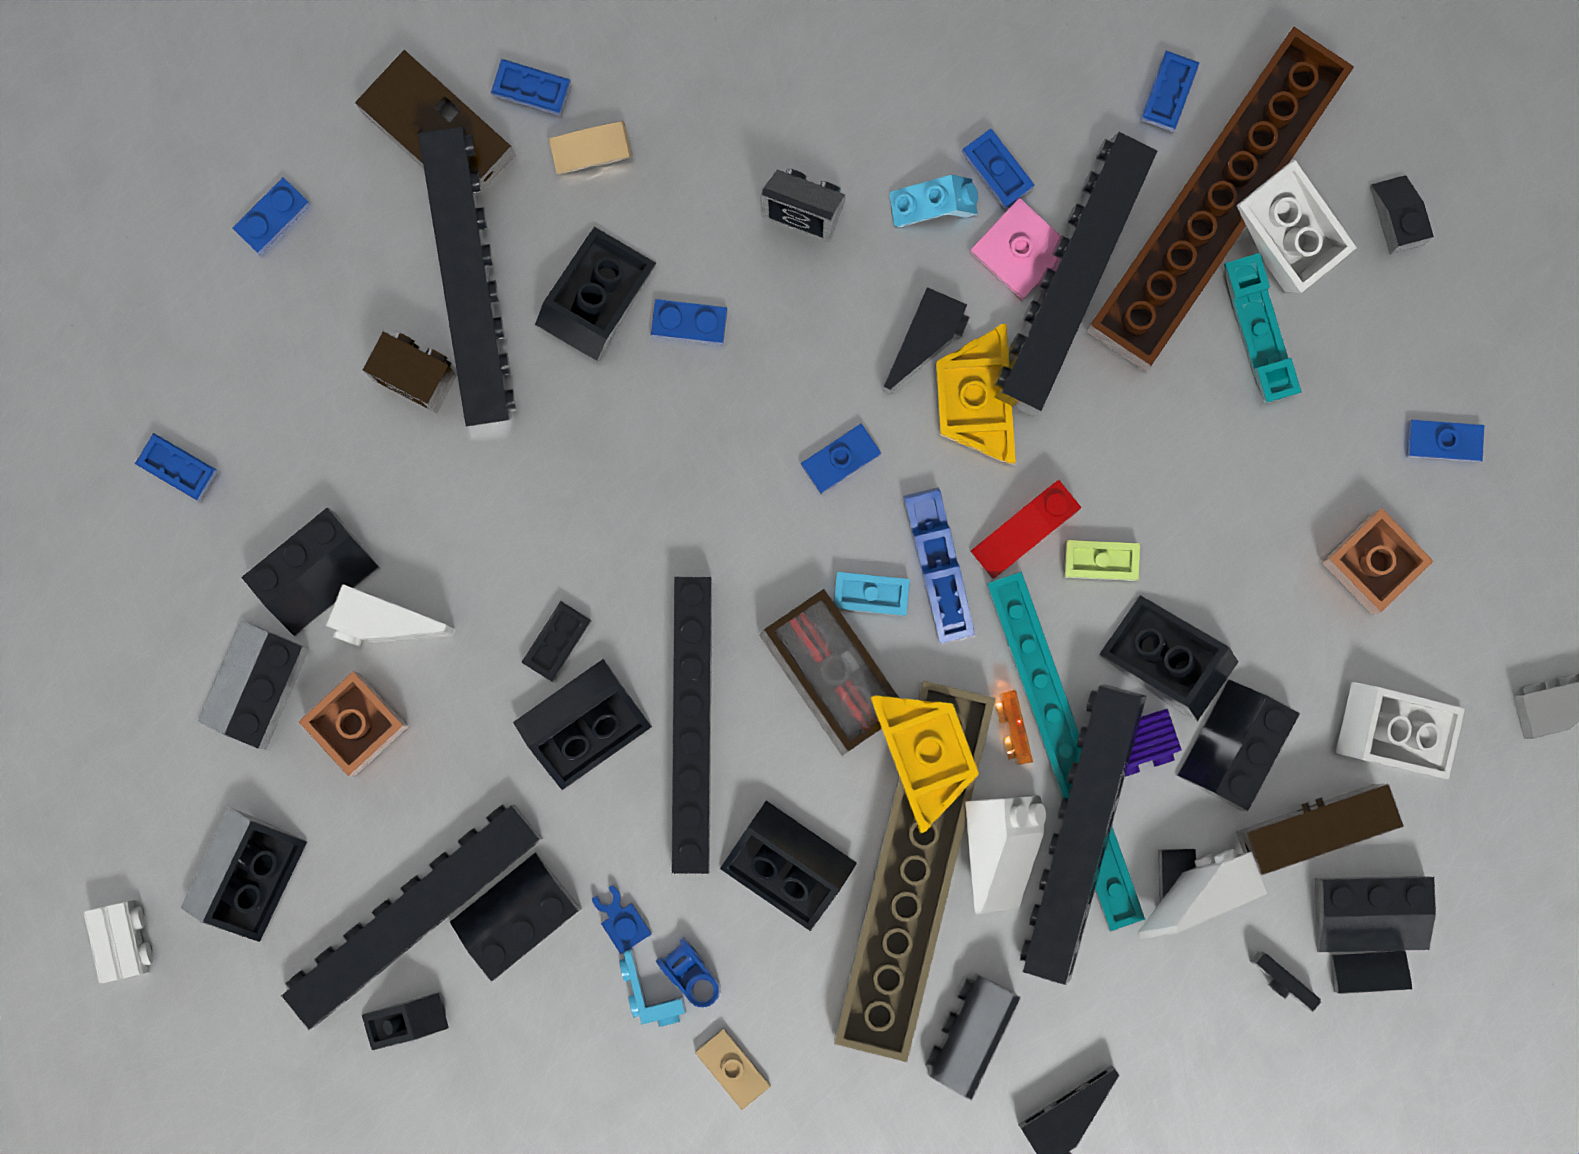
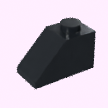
M1406 175L1370 185L1390 254L1423 246L1434 237L1424 201Z
M439 993L419 997L362 1015L371 1051L413 1041L449 1029L445 1007L441 1002Z

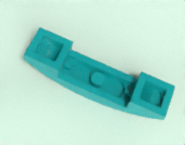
M1260 253L1224 263L1239 331L1265 403L1302 393L1292 358H1288L1268 292L1270 285Z

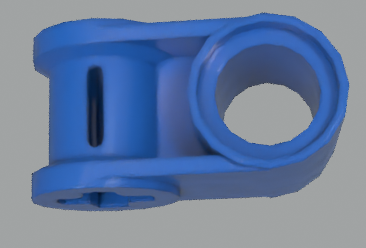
M685 937L680 940V945L664 959L659 957L656 960L663 973L694 1006L700 1008L708 1007L719 999L721 985L718 979L705 965L702 957ZM686 955L687 958L674 968V964ZM699 980H707L713 986L714 993L708 1001L699 1000L694 994V986Z

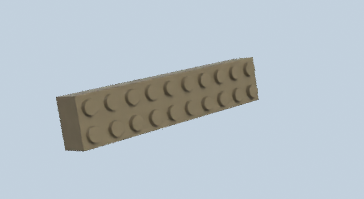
M923 680L917 700L953 704L978 770L996 698ZM898 776L834 1037V1044L904 1062L908 1061L967 818L965 802L971 801L976 778L936 819L927 831L920 833L901 779Z

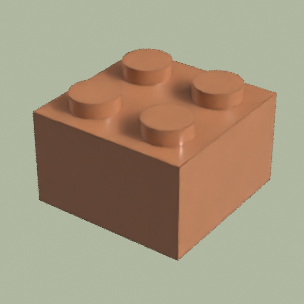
M1381 508L1373 512L1321 563L1374 615L1381 613L1434 561Z
M354 671L299 721L302 727L348 776H356L409 727L360 673Z

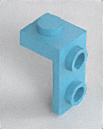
M948 175L890 192L894 225L898 227L948 214L964 218L978 214L976 206L978 192L973 184V180L970 178Z
M633 948L624 951L625 959L619 960L624 982L631 980L634 995L628 996L633 1018L640 1016L642 1025L658 1021L659 1027L680 1022L679 1015L686 1013L683 996L647 1006Z

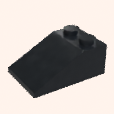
M787 168L786 172L777 169L761 193L762 217L830 242L845 203V194L840 193L841 188L826 181H821L819 185L806 180L807 176L804 173Z
M593 227L544 300L535 325L598 361L655 268L656 262L600 229Z
M1141 595L1099 653L1103 659L1154 695L1197 722L1238 664V660L1229 646Z

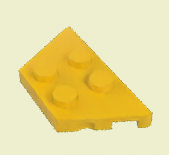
M1000 324L980 338L972 340L959 350L936 361L940 436L1006 464L1013 465L1016 463L1012 406L994 398L999 388L994 385L995 379L1003 365L1008 367L1007 324Z
M875 695L870 697L920 833L925 832L979 775L953 704Z

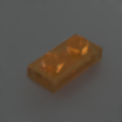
M1016 690L999 694L1000 701L995 702V709L999 724L1006 723L1009 737L1003 738L1008 760L1015 759L1016 766L1033 762Z

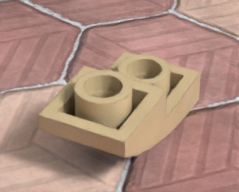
M624 121L549 138L556 174H566L594 165L602 166L632 157Z

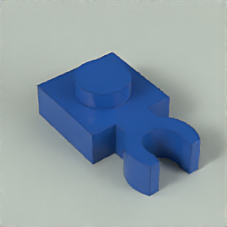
M611 885L609 887L610 892L613 894L611 904H603L598 896L593 897L592 901L599 911L606 912L609 916L601 925L619 953L623 954L624 951L629 950L650 936L652 932L633 903L623 909L620 904V891L617 887Z

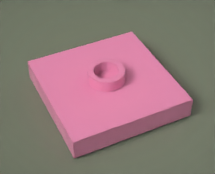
M1019 198L970 249V253L1023 301L1039 284L1046 268L1052 269L1057 259L1052 253L1061 235Z

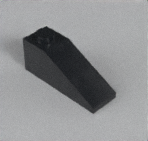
M928 287L926 288L882 392L888 395L891 394L950 345L955 334L962 337L970 318L964 314L967 304Z
M1112 1065L1018 1124L1036 1154H1071L1070 1151L1077 1147L1119 1077V1073Z

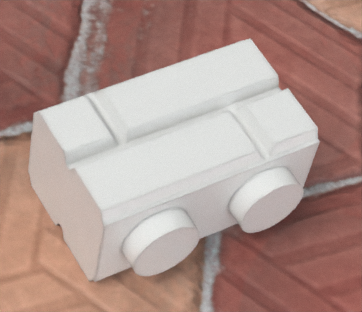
M134 900L83 912L99 984L149 972L148 965L153 963V955L149 943H143L140 929L145 927L144 915L140 906L135 907Z

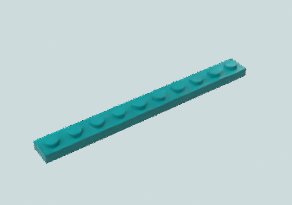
M1021 571L987 583L986 586L1062 799L1063 797L1069 798L1072 784L1067 783L1069 770L1073 761L1079 762L1082 748L1077 747L1079 731ZM1113 827L1111 828L1095 888V893L1110 932L1145 920Z

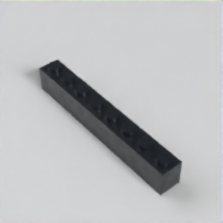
M464 127L418 133L465 425L467 427L507 421L512 418L511 411H517L514 390H507L505 375H511L508 353L501 354L499 339L505 338V330L502 317L495 316L493 304L499 302V292L496 280L490 281L488 266H493L494 263L491 245H484L482 230L488 229L485 208H478L476 193H481L482 187L479 171H472L470 156H476L473 134H466Z
M1118 132L1110 140L1105 139L1102 142L1096 155V159L1100 160L1096 172H1089L1081 189L1086 192L1081 205L1078 203L1074 205L1067 219V223L1071 224L1070 230L1066 237L1062 235L1053 250L1052 255L1056 256L1057 259L1052 269L1046 268L1039 281L1038 288L1042 289L1037 302L1032 300L1025 312L1023 320L1028 322L1023 334L1017 333L1011 343L1009 353L1013 354L1008 367L1004 365L1001 367L995 379L994 385L999 388L994 398L1032 416L1042 411L1158 150L1121 132Z
M674 577L672 874L710 873L711 577Z
M1106 684L1099 685L1097 691L1092 690L1086 707V711L1091 713L1088 727L1082 726L1077 740V747L1082 748L1079 762H1072L1067 783L1072 784L1069 798L1063 797L1058 812V819L1063 820L1060 833L1053 834L1049 845L1048 854L1053 855L1050 870L1044 869L1039 883V890L1044 891L1041 905H1034L1029 925L1034 926L1031 940H1025L1020 955V961L1025 962L1023 973L1066 985L1072 978L1144 709L1146 695Z
M502 804L486 817L489 824L478 832L473 828L457 841L461 847L449 856L445 851L429 864L432 871L423 879H420L418 875L414 876L400 888L404 893L393 903L389 898L371 912L375 918L366 926H363L360 922L343 935L346 942L337 950L330 946L314 959L317 966L308 974L301 970L285 983L289 989L281 996L308 1030L320 1024L543 839L516 805L506 808Z

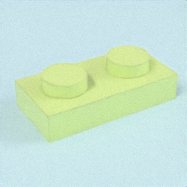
M1066 540L1064 578L1138 581L1140 543Z

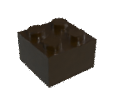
M383 331L362 371L374 382L437 414L457 377L450 367L452 363L447 360L446 356L429 347L426 352L419 350L420 346L414 343L415 340L401 332L395 331L392 336Z

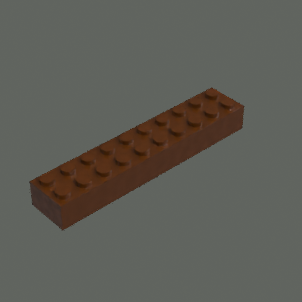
M1293 26L1086 332L1147 372L1245 229L1246 224L1236 205L1291 161L1354 66Z

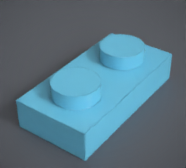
M837 572L834 604L839 610L906 616L910 579Z

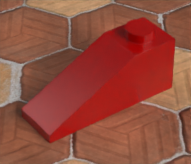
M1058 479L970 552L989 576L995 579L1075 515L1082 507Z

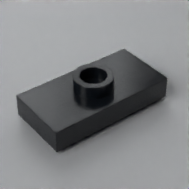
M560 601L521 663L554 682L592 620Z
M1257 952L1250 960L1252 964L1271 979L1268 986L1282 998L1286 999L1291 995L1302 1006L1312 1012L1321 1003V999L1267 953Z

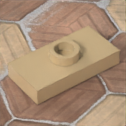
M724 1028L695 1051L696 1055L741 1110L771 1087Z

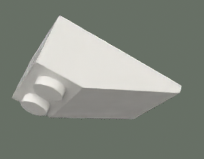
M1292 160L1236 205L1264 263L1285 292H1304L1357 249L1296 160Z
M342 585L326 626L335 629L333 637L360 646L362 640L369 643L444 637L453 636L455 628L346 585Z
M1352 682L1336 754L1449 780L1465 708L1381 687Z
M1042 795L967 801L965 803L975 914L1019 908L1045 833L1046 811L1042 805Z
M1235 849L1218 855L1213 853L1196 859L1194 861L1196 867L1181 874L1138 931L1139 938L1146 939L1182 932L1268 894L1252 852L1237 855Z

